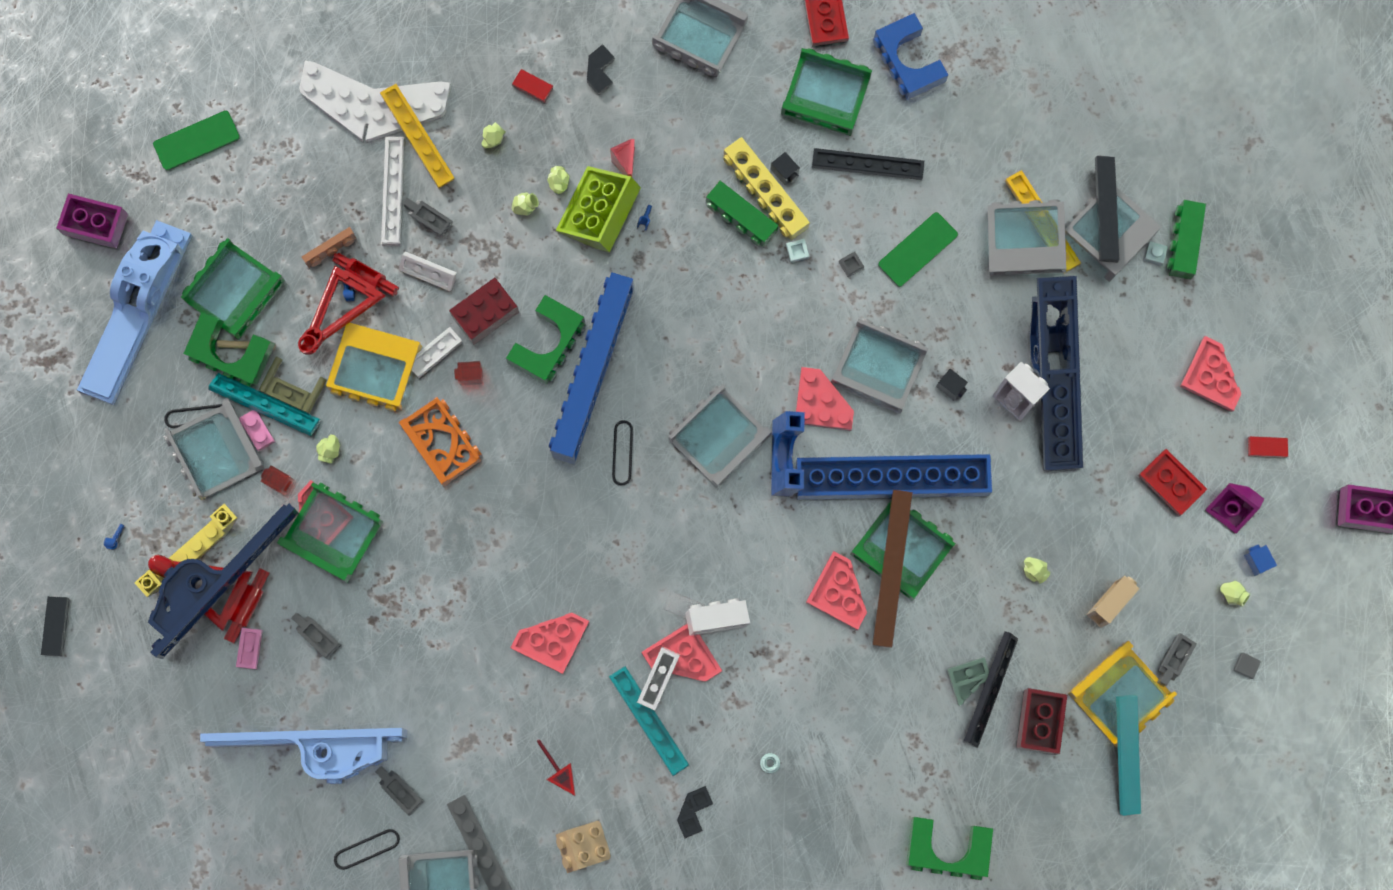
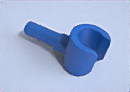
M651 205L647 206L645 214L639 218L637 228L640 224L645 225L644 231L648 229Z
M343 283V296L345 300L355 301V291L349 290V286Z
M123 524L119 525L113 538H105L104 546L106 549L117 548L119 535L124 528Z

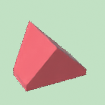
M635 139L627 140L610 148L611 162L623 175L631 177L633 176Z

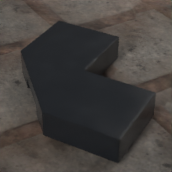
M603 44L592 52L588 58L587 83L598 95L613 84V81L603 72V69L613 62L615 57Z
M706 786L688 793L677 818L684 839L703 831L695 812L713 805Z

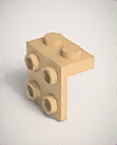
M599 821L556 834V844L560 849L563 858L562 864L567 873L609 860L611 857Z

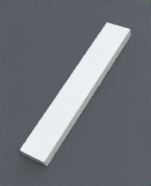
M385 137L382 246H401L404 137Z

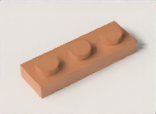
M348 227L301 257L308 268L311 266L315 267L327 256L331 257L337 253L340 248L350 246L357 238L352 229Z

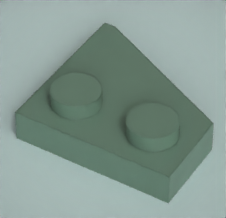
M985 657L947 668L959 706L986 681L989 669Z

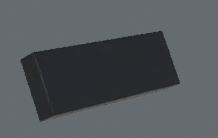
M47 596L41 655L63 656L69 598Z

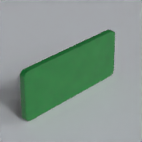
M224 110L155 140L153 146L164 170L169 171L238 141L240 135L230 113Z
M935 212L882 258L878 266L898 287H902L957 238L958 232L938 212Z

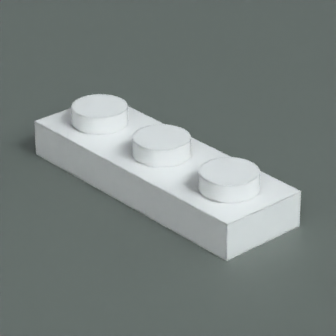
M408 252L402 254L399 271L448 291L453 289L457 272Z
M449 327L417 353L412 371L418 378L422 377L462 344V340Z

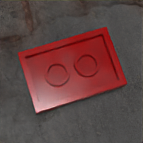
M804 0L812 46L849 41L842 0Z
M1164 449L1138 475L1179 517L1207 490L1167 449Z

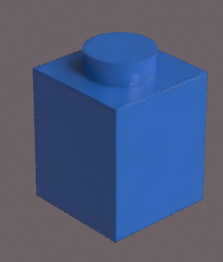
M1259 544L1248 549L1250 553L1244 555L1254 576L1277 566L1267 545L1260 547Z

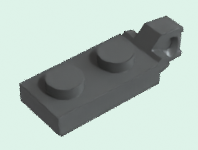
M406 198L403 202L404 207L409 210L408 214L413 219L442 238L453 224L451 219L423 201L417 200L415 203Z
M297 612L292 616L291 619L298 624L296 628L298 633L326 659L341 645L309 616L304 619Z
M1181 633L1177 635L1160 665L1159 672L1162 674L1157 681L1158 684L1163 687L1167 686L1171 679L1174 681L1180 676L1197 643Z
M380 766L375 771L382 779L379 782L381 788L408 816L423 802L393 770L388 773Z

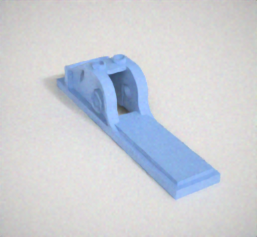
M156 220L151 233L141 232L135 244L123 257L114 275L110 287V298L114 302L113 313L77 391L111 405L115 404L192 238L191 233ZM155 246L161 247L158 258L147 260ZM135 286L141 287L137 296V307L128 304Z
M404 728L200 734V742H204L205 746L298 745L301 752V765L304 771L309 776L327 780V783L342 784V780H348L370 766H377L387 761L388 741L402 742V738H407V730ZM324 749H327V756L323 758L322 752ZM356 757H361L359 761L355 760Z

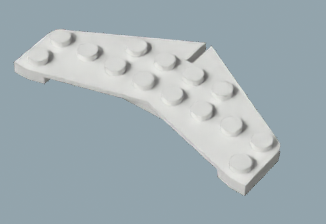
M305 61L299 87L302 96L362 142L366 126H368L366 142L402 131L380 95L381 91L389 87L373 89L320 64ZM440 81L398 86L421 124L445 115L451 88L449 82Z

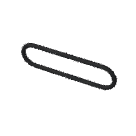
M217 404L191 408L173 409L166 413L164 421L168 427L178 428L184 424L170 425L167 421V417L170 413L221 407L223 405ZM207 421L201 425L214 424V421Z
M626 420L617 422L614 427L612 478L617 485L621 486L629 483L632 471L633 426ZM621 423H627L630 426L629 474L627 481L620 483L615 479L617 427Z
M388 829L346 847L335 854L334 864L337 868L345 870L387 852L399 844V834L393 829ZM393 832L397 837V841L393 846L345 867L337 863V857L340 853L378 836Z

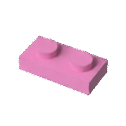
M252 410L239 418L257 451H261L275 443L274 438L258 412Z
M241 629L236 667L257 669L263 630Z

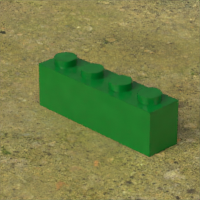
M721 180L706 196L707 207L711 211H717L721 214V218L725 222L734 224L738 232L743 235L747 234L755 245H761L764 248L778 232L779 225Z
M1184 199L1180 205H1177L1175 216H1178L1177 223H1174L1172 231L1175 234V238L1170 245L1172 257L1169 258L1167 269H1170L1169 276L1191 280L1196 275L1206 203Z

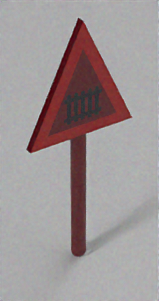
M537 740L538 745L557 771L547 780L575 796L571 763L560 770L541 740Z

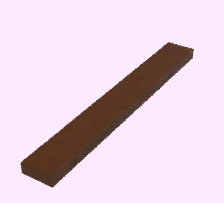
M893 490L873 637V645L891 648L893 646L913 492Z

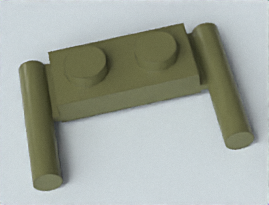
M276 356L259 391L310 414L327 380L320 377L312 393H309L274 377L282 362V359Z

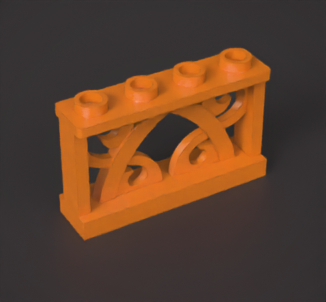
M436 397L406 419L404 418L399 421V424L439 482L445 487L452 480L477 463H480L481 459L479 456L482 454L476 445L471 446L469 443L471 438L465 430L461 431L458 425L460 422L456 416H450L447 411L450 408L444 399L440 401ZM434 409L439 410L442 417L436 419L434 414L432 417L433 423H429V412ZM422 416L424 417L425 423L410 426V424ZM446 418L449 420L453 427L444 424ZM428 430L429 439L422 440L421 436L423 434L427 435L425 431ZM432 430L451 434L449 454L441 449L427 451V448L433 441ZM459 436L465 444L458 445ZM462 450H467L470 454L469 460L465 463L455 460V456L459 458L465 457L461 455ZM438 454H442L447 458L445 460L442 457L441 461H437L436 456ZM452 463L459 467L447 476L444 475Z

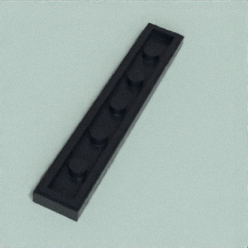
M814 148L812 168L922 180L925 160Z
M1096 156L1095 176L1099 261L1118 263L1120 258L1115 157Z
M1004 631L964 738V742L976 748L979 747L1018 642V638L1010 632Z

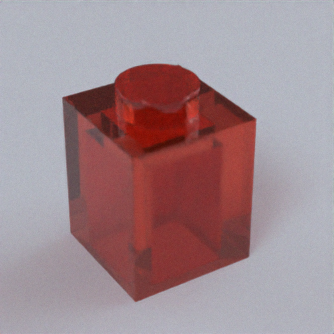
M481 361L457 363L458 368L454 369L455 380H458L460 385L483 384Z
M270 465L269 468L263 471L260 482L284 496L294 479Z

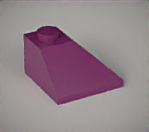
M1229 483L1205 510L1237 534L1260 509L1265 498L1248 486Z

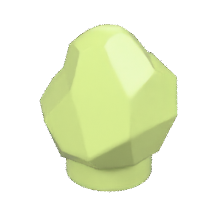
M496 122L492 126L488 125L483 129L484 139L481 145L485 149L500 145L503 135L506 133Z
M562 166L551 168L547 178L549 187L557 194H562L567 190L570 175L565 171V168Z
M520 193L513 199L512 211L518 215L528 216L538 207V198L533 193Z
M331 434L328 438L321 439L317 444L318 460L333 463V459L339 456L340 444L335 435Z
M1027 557L1024 560V572L1028 579L1034 582L1037 581L1040 584L1048 579L1050 571L1047 570L1046 562L1033 557Z
M1237 581L1224 583L1220 587L1221 594L1230 605H1240L1243 607L1250 597V593Z

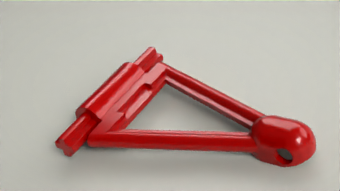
M339 252L335 253L332 262L345 270L334 266L311 326L298 341L299 350L305 355L314 354L323 341L386 297L378 290L381 289L391 296H396L399 287L386 280L385 275L355 258L349 259ZM339 280L369 297L322 331L320 330Z
M154 555L148 561V568L154 574L165 578L164 574L171 567L175 568L180 562L173 561L162 555ZM210 566L214 570L224 569L223 567ZM259 568L251 585L248 582L253 571H245L238 578L220 615L212 608L205 613V616L221 631H224L229 620H232L224 637L227 641L235 643L243 626L247 627L264 593L262 588L270 573Z

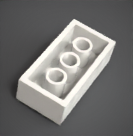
M1022 362L1004 378L993 394L1019 421L1038 404L1050 389L1048 383L1043 378H1038L1033 373V369L1028 364H1023Z

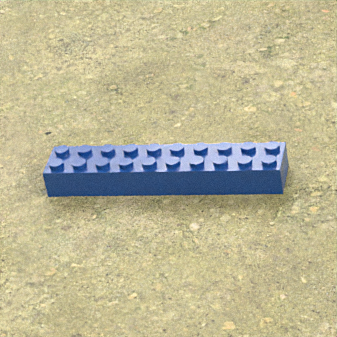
M611 272L610 277L605 279L603 286L605 288L604 295H600L597 303L599 306L598 313L594 312L591 321L593 323L592 330H588L585 338L587 341L586 348L582 347L579 356L581 358L580 365H576L573 376H575L574 383L569 384L567 394H569L568 400L563 402L561 412H563L562 418L558 419L555 425L556 436L551 437L549 443L553 458L574 465L634 291L633 278Z
M990 454L797 458L796 469L804 470V489L797 493V500L892 498L893 490L913 492L912 498L990 496L992 493Z

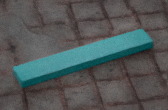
M220 373L208 385V390L309 436H312L320 424L321 419Z
M626 666L610 675L609 678L672 776L690 766L655 711L637 703L642 691Z
M1116 696L1120 814L1123 816L1141 814L1138 696Z

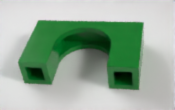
M544 295L535 312L538 317L558 328L561 333L558 346L549 353L537 354L515 342L506 360L508 364L547 385L549 381L552 382L557 374L555 370L558 365L564 363L567 357L565 355L567 350H571L576 343L575 337L578 333L581 334L586 324L584 316Z
M201 312L183 354L189 356L188 360L199 364L200 361L205 363V367L210 370L216 371L219 369L223 371L222 375L233 379L234 376L239 378L240 383L249 387L251 384L258 385L276 343L253 334L243 357L234 363H225L217 355L215 346L224 320Z
M912 817L906 865L911 866V870L923 872V868L931 869L930 873L941 875L943 871L951 872L950 876L955 877L969 874L971 875L970 879L982 880L983 877H988L993 828L971 826L969 845L965 856L957 862L946 863L940 860L932 849L934 820Z

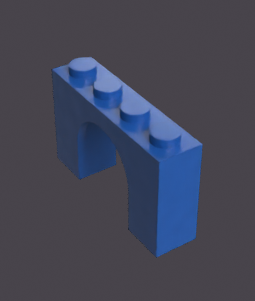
M915 13L876 30L873 39L875 47L879 48L882 53L883 62L888 64L891 77L898 82V89L901 95H905L907 100L945 83L948 78V73L941 60L918 69L909 68L899 60L897 49L902 44L922 34L923 27Z
M785 411L772 420L771 496L790 497L804 489V470L793 468L792 457L795 440L798 435L804 432L805 412Z

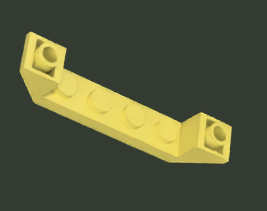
M223 504L209 516L212 520L170 556L169 559L179 562L187 559L199 560L228 534L237 517ZM148 570L134 583L146 597H150L159 592L164 578Z

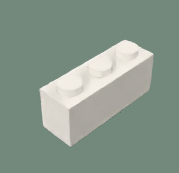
M738 598L728 600V603L723 604L720 601L709 603V606L704 607L701 604L693 605L685 613L690 636L743 628L750 624L746 600L739 601Z
M661 647L637 703L656 710L680 654Z

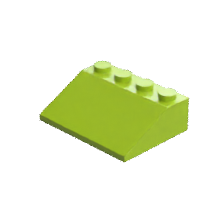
M587 166L555 231L595 249L610 252L641 187L631 176Z

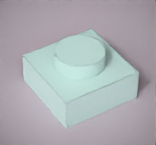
M805 239L786 243L791 263L809 259Z
M1149 241L1144 261L1162 266L1168 246Z

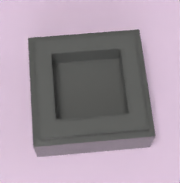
M856 252L839 260V264L847 277L864 269V265Z
M1243 652L1234 671L1254 679L1261 661Z

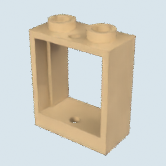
M1123 576L1116 580L1088 612L1087 616L1101 628L1110 624L1140 589L1136 586L1137 582L1129 576Z

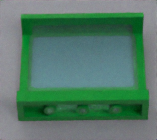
M802 48L789 91L782 105L781 114L851 136L872 70L865 65L858 66L852 64L846 59L839 60L830 54L823 55L811 48Z
M227 238L218 245L216 253L207 259L205 267L195 274L194 281L190 286L188 285L184 288L181 298L198 312L208 313L224 320L222 329L240 340L285 280L279 273L268 269Z
M321 482L318 485L312 483L313 490L286 536L284 538L280 537L277 544L348 583L383 521L379 519L380 515L372 510L369 513L362 509L363 505L356 501L352 503L346 501L347 497L337 491L335 494L330 492V487Z
M892 499L850 553L851 556L879 577H882ZM914 509L910 510L900 592L911 601L915 599L919 591L956 544L949 534L945 532L942 534L937 530L938 527L934 523L923 520L921 518L922 515Z

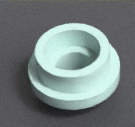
M768 753L761 758L760 766L764 772L774 773L780 767V760L775 754ZM767 760L774 762L773 767L766 765Z

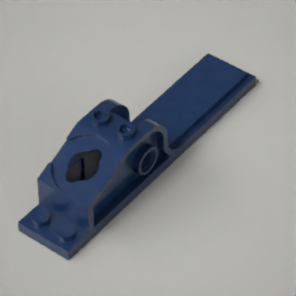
M1077 276L1037 278V296L1032 297L1029 339L1033 371L1043 378L1050 388L1041 399L1044 470L1083 468ZM1048 305H1052L1053 308L1059 311V317L1053 326L1047 325ZM1058 351L1062 369H1050L1048 352Z
M290 503L287 506L283 504L223 570H214L197 559H187L180 562L175 568L171 567L164 574L165 578L162 580L158 592L160 595L155 609L151 611L148 623L164 637L163 639H157L151 646L153 649L150 653L153 656L164 659L299 514ZM202 580L201 587L196 589V583Z

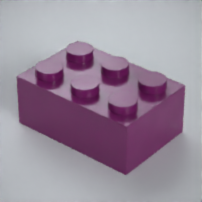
M68 193L56 229L64 236L117 249L128 213L123 207Z
M1349 484L1340 488L1338 526L1393 534V491Z

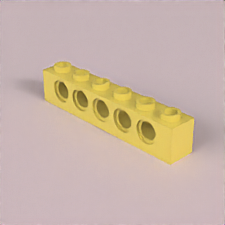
M742 137L724 149V162L728 166L733 167L736 177L740 181H744L747 191L751 195L754 194L756 196L759 206L768 211L769 218L779 225V230L785 238L788 237L792 241L809 228L810 222ZM745 159L747 163L740 164L738 160ZM756 173L758 177L753 179L749 177V174ZM767 187L770 191L763 193L760 189ZM777 201L781 206L774 207L771 203ZM790 216L792 220L788 222L783 217Z

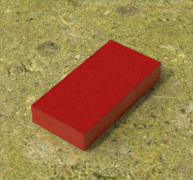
M523 69L519 71L512 83L513 87L545 103L553 90V85Z
M1248 437V456L1287 458L1288 438Z

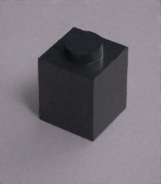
M784 152L771 163L770 170L786 185L789 182L793 183L799 177L800 167Z
M950 368L936 387L954 401L957 396L961 398L967 391L965 386L968 382Z

